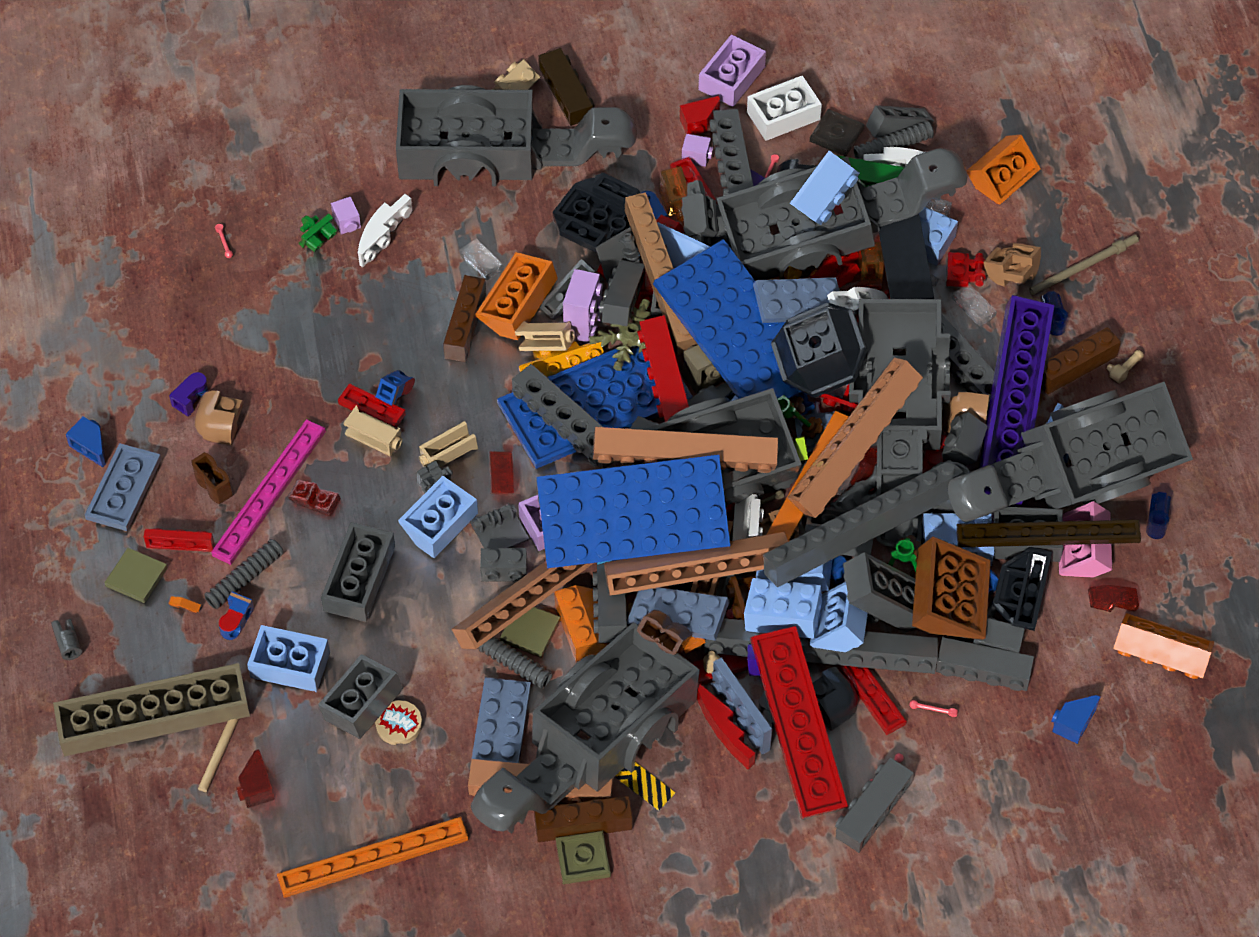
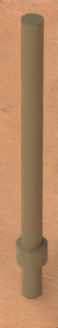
M1134 234L1123 241L1118 240L1112 243L1111 247L1030 287L1029 291L1031 295H1035L1114 254L1118 255L1126 251L1127 247L1139 242V239Z

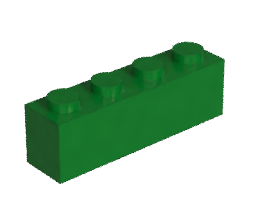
M849 158L851 167L860 173L857 177L865 184V187L897 178L904 169L902 166Z

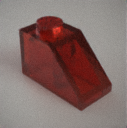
M255 750L238 777L240 787H236L239 800H245L247 808L275 800L260 750Z

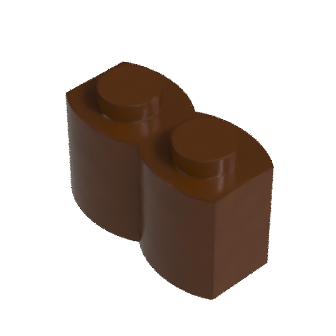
M204 452L191 460L197 483L207 489L209 497L214 502L221 504L233 496L227 473L217 467L216 461L211 455Z
M652 610L643 616L636 629L644 639L656 642L660 649L672 655H676L683 650L692 636L688 628L680 623L672 622L668 615L659 610Z

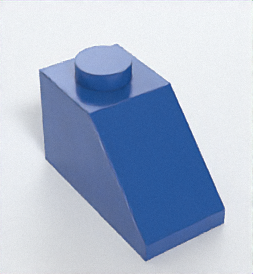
M83 416L66 433L69 447L99 466L104 467L106 463L101 426L96 421L88 420Z
M1094 695L1066 702L1061 711L1057 709L1052 717L1051 722L1054 723L1052 732L1078 744L1098 707L1100 697Z

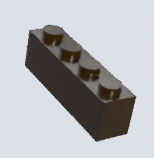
M561 48L538 55L539 70L569 125L578 124L591 108H595L592 98H588L585 85L579 82L576 69H572L569 56L567 54L564 55Z

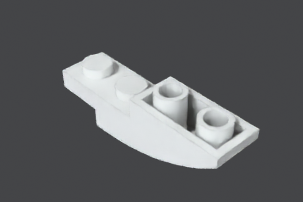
M884 147L883 154H864L863 160L905 168L911 158L925 152L909 148Z
M406 194L391 207L384 203L369 220L359 243L358 257L361 267L373 261L376 255L390 244V231H394L404 218L406 219L410 216L412 202L411 198Z
M853 287L849 291H832L827 295L829 303L852 309L855 314H859V299H888L884 292L865 287Z

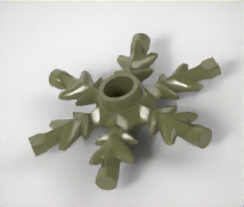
M642 299L639 309L634 307L633 312L635 316L631 315L633 322H629L628 326L611 325L612 327H619L618 333H614L609 330V334L598 331L600 336H589L590 345L602 342L601 347L609 342L613 345L616 340L622 342L623 346L616 348L620 351L612 356V358H617L613 366L617 371H621L624 361L631 362L629 354H633L630 348L638 346L639 353L642 352V349L646 348L645 343H640L637 331L641 330L639 321L645 320L644 318L651 314V312L646 311L650 304L647 299Z

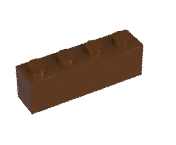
M464 275L443 343L445 359L466 362L479 320L475 314L486 297V281L484 278Z
M1107 327L1046 360L1041 387L1049 395L1118 357L1121 341Z
M629 796L558 805L545 814L534 811L538 843L554 841L556 837L603 831V834L632 830Z

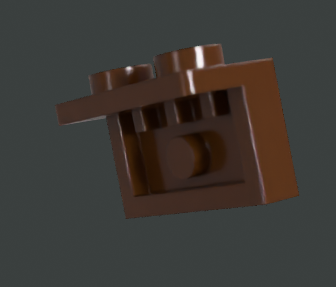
M732 576L728 585H726L727 596L729 599H732L734 605L732 606V612L735 619L745 620L744 611L752 578H755V576L739 580L736 579V576Z

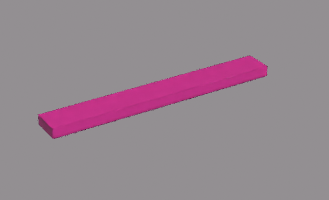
M307 419L211 551L213 557L232 565L326 433L324 427Z

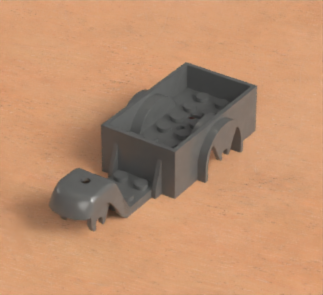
M460 85L449 89H400L396 138L399 179L433 180L434 186H438V172L444 166L457 180H460V176L467 175L470 181L482 167H485L491 174L492 186H496V180H532V169H541V166L582 165L597 150L603 158H606L608 152L615 153V157L619 158L621 147L631 148L636 142L637 128L634 119L626 111L617 107L591 108L574 129H542V124L533 110L532 90H486L478 86ZM440 132H448V139H440ZM504 132H512L511 140H504Z
M939 148L916 155L911 158L897 178L869 187H865V184L858 179L852 188H848L845 192L844 200L840 203L843 213L835 216L834 210H832L830 219L825 223L823 222L822 225H819L790 204L816 167L807 170L789 169L780 171L763 179L756 186L716 199L732 251L755 281L768 280L778 276L779 279H784V272L788 266L805 272L809 266L817 268L827 254L834 255L838 265H842L841 256L875 246L873 233L879 232V227L919 214L933 198L939 201L944 194L953 196L956 192L955 188L966 185L968 176L961 157L950 149ZM848 157L842 158L844 162L851 166ZM777 224L780 233L772 235L769 226Z
M859 299L858 325L867 352L858 371L859 374L856 381L849 384V403L859 404L894 358L907 360L923 377L918 383L916 390L911 392L905 400L903 407L897 411L906 412V419H893L892 417L891 423L883 429L878 440L869 448L877 449L876 497L923 474L922 450H940L942 403H950L951 391H949L950 334H941V299ZM893 349H905L906 356H893ZM922 514L877 536V541L885 546L896 547L900 539H906L908 535H913L916 537V541L920 542L922 539Z
M1164 381L1119 397L1117 389L1051 412L1050 415L1053 422L1021 433L1026 447L1018 449V455L952 478L948 483V496L955 514L964 522L989 515L1032 497H1035V500L1045 498L1048 509H1058L1082 501L1083 505L1093 501L1098 504L1151 484L1148 476L1193 460ZM1127 432L1131 445L1126 447L1121 437V434ZM1067 453L1073 465L1071 467H1066L1063 455ZM986 486L990 487L991 493L989 495H987L984 492V488Z
M773 388L734 401H730L728 398L704 401L681 410L670 417L667 422L642 429L778 438L777 466L775 470H771L769 473H760L757 471L758 469H748L745 472L736 471L735 468L721 470L726 507L732 503L738 504L753 493L758 495V499L763 498V488L794 479L802 465ZM634 462V464H632V465H638V464H644V463H642V462Z
M633 622L597 655H588L577 662L565 675L557 690L533 710L532 743L538 747L536 759L516 777L505 768H502L478 789L471 803V810L474 816L493 830H507L512 834L517 822L524 823L529 810L545 814L574 788L579 790L587 784L598 792L623 768L632 773L635 769V758L641 744L651 749L655 739L658 742L661 740L666 727L674 733L678 730V718L696 702L699 669L679 654H668L660 649L656 642L644 639L636 630L638 625ZM630 687L639 694L636 697H632L625 691ZM583 731L591 738L582 740L577 734ZM504 788L512 789V792L505 793Z

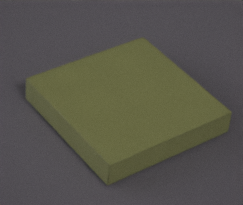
M127 548L104 583L106 587L145 603L168 567L167 564Z
M533 607L504 629L500 636V641L542 658L561 621L560 617Z
M603 831L556 837L563 884L610 877Z

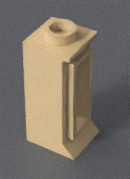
M523 321L515 331L516 336H525V340L519 346V351H567L575 341V332L571 327L570 321L567 323H527ZM535 335H560V336H535Z
M357 405L344 422V426L348 427L345 432L346 436L388 456H391L402 444L403 439L401 438L399 427L396 430L395 427L364 412L360 413Z
M464 421L419 446L421 454L419 460L423 467H427L428 464L434 461L438 463L439 467H442L470 450H478L476 436L474 434L469 435L467 424Z

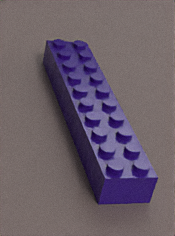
M1012 295L1006 305L986 420L988 427L983 439L978 469L1018 455V449L1026 447L1021 433L1035 428L1054 305ZM988 486L984 488V492L987 495L991 493V489ZM1023 501L1008 507H1020Z

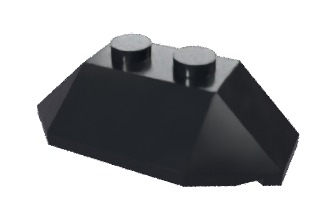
M1028 547L1024 552L1002 565L993 607L1012 626L1035 631L1052 555L1051 551Z

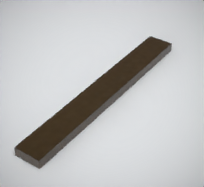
M1139 519L956 525L957 545L960 548L1141 542Z

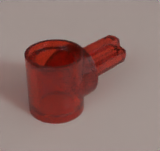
M869 448L864 458L859 462L860 468L850 481L852 486L856 482L867 480L873 474L876 464H870L867 460L870 458L877 459V448Z

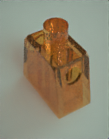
M680 166L661 171L659 192L668 215H676L678 221H683L684 216L681 210L682 198L687 196V184L682 167Z
M874 242L875 246L859 251L860 287L881 291L884 259L881 243ZM868 267H872L874 269V273L867 274Z

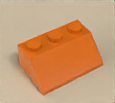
M1021 134L1004 137L966 171L974 187L1000 205L1041 168Z
M575 585L554 592L555 607L575 661H580L588 655H597L609 643H599V633L594 634V620H598V617H594L593 604L598 603V601H593V589Z

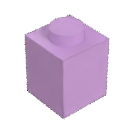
M686 134L682 148V159L690 157L694 165L706 167L708 159H712L714 147H710L711 138Z
M351 197L331 203L332 215L341 234L353 232L361 228L360 217Z

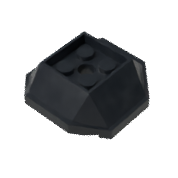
M604 172L595 175L594 178L574 183L553 211V219L559 235L597 253L596 247L630 227L625 213V197L640 194V190Z
M831 303L823 304L787 319L771 342L783 382L814 398L855 382L867 352L853 310ZM821 342L819 347L814 348L817 343Z

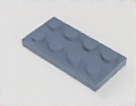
M836 278L756 280L753 284L762 323L786 322L787 319L829 303L827 295L832 291H839Z
M119 443L85 513L86 520L128 531L161 462V454Z
M660 587L640 590L635 598L627 624L629 627L634 622L639 626L643 616L652 610H659L668 615L672 622L680 623L688 628L692 633L691 637L716 641L729 601L727 597Z
M722 657L713 662L712 689L716 695H721L724 704L734 712L739 728L747 732L751 745L755 749L758 748L762 755L770 751L772 728Z
M485 677L472 759L511 763L520 762L531 682Z

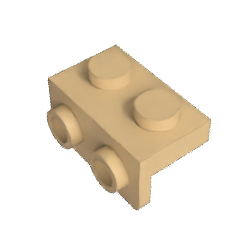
M523 59L518 64L514 62L506 69L509 73L506 76L500 75L494 81L496 86L492 90H528L540 76Z

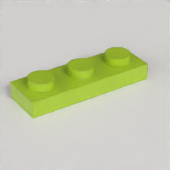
M805 435L796 437V442L793 443L800 461L807 460L809 456Z

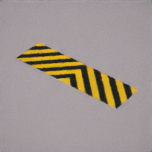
M636 762L632 773L623 768L614 776L658 811L675 794L673 790Z

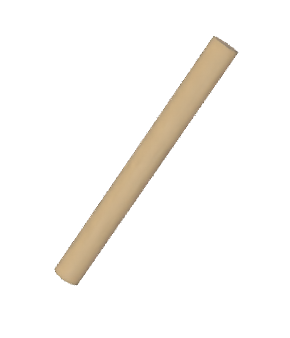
M231 719L227 722L198 787L200 791L207 792L239 719Z

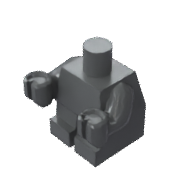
M434 461L428 464L427 467L417 471V483L422 491L426 493L442 476L451 481L453 471L449 466L441 470L438 463Z

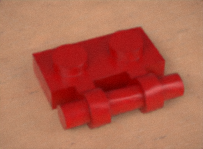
M948 252L947 286L968 287L969 282H975V285L978 287L983 286L986 279L984 255L977 253L975 259H969V254Z

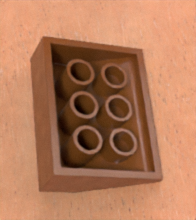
M931 537L921 545L917 553L912 626L931 634L984 640L986 638L990 560L936 537Z

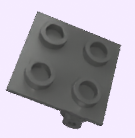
M630 227L596 247L606 283L612 278L613 268L618 267L620 260L641 263L640 254Z
M506 504L505 507L494 509L493 512L489 511L487 514L481 517L477 516L470 521L483 548H511L529 540L527 533L515 514L517 511L514 504Z

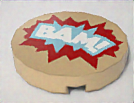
M397 700L391 702L375 721L377 733L383 741L391 745L401 743L404 745L417 738L421 732L422 718L420 711L415 705L407 701Z

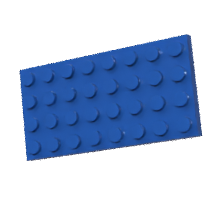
M724 239L654 280L653 285L738 399L771 388L774 389L777 399L785 395L790 400L802 393V391L783 382L771 346V342L785 322L762 323L753 287L755 280Z
M638 346L630 348L633 354H629L631 362L624 361L621 371L613 368L617 358H612V356L620 351L614 349L547 377L603 427L630 429L637 416L647 420L659 417L656 405H660L659 398L654 399L651 387L655 386L654 380H649L647 368L651 367L650 362H645L643 352L639 353ZM683 382L686 397L691 399L693 396ZM513 392L497 399V404L536 469L577 452L572 443L567 439L561 438L554 427L548 426L537 412H532L528 408L527 403L522 399L516 398Z
M719 455L536 477L547 568L730 547Z

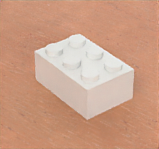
M800 76L748 96L747 113L765 141L819 121L822 104L804 77Z

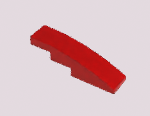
M699 683L697 701L706 720L729 752L749 770L755 764V752L744 744V732L733 723L734 712Z

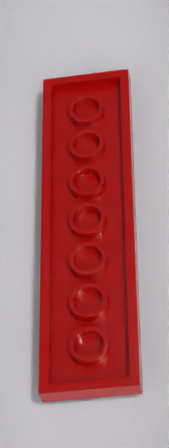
M796 626L752 636L750 638L801 819L847 808L848 804Z

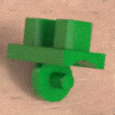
M327 214L319 221L316 215L312 218L305 215L301 219L303 226L300 227V230L304 234L301 236L302 240L299 242V245L302 248L307 246L313 252H316L324 243L318 235L322 233L330 240L338 231L331 223L333 217Z

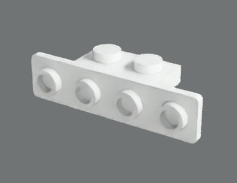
M752 494L742 502L735 503L732 541L762 536L763 527H759V522L763 520L764 509H760L758 495Z

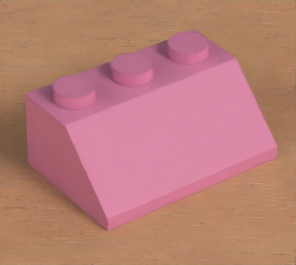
M1094 501L1062 514L1063 521L1111 520L1110 512ZM1111 544L1063 545L1059 562V574L1061 576L1096 577L1112 570Z

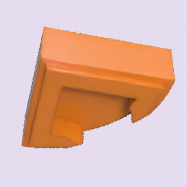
M171 596L169 601L170 606L182 607L194 613L199 612L201 606L183 597Z

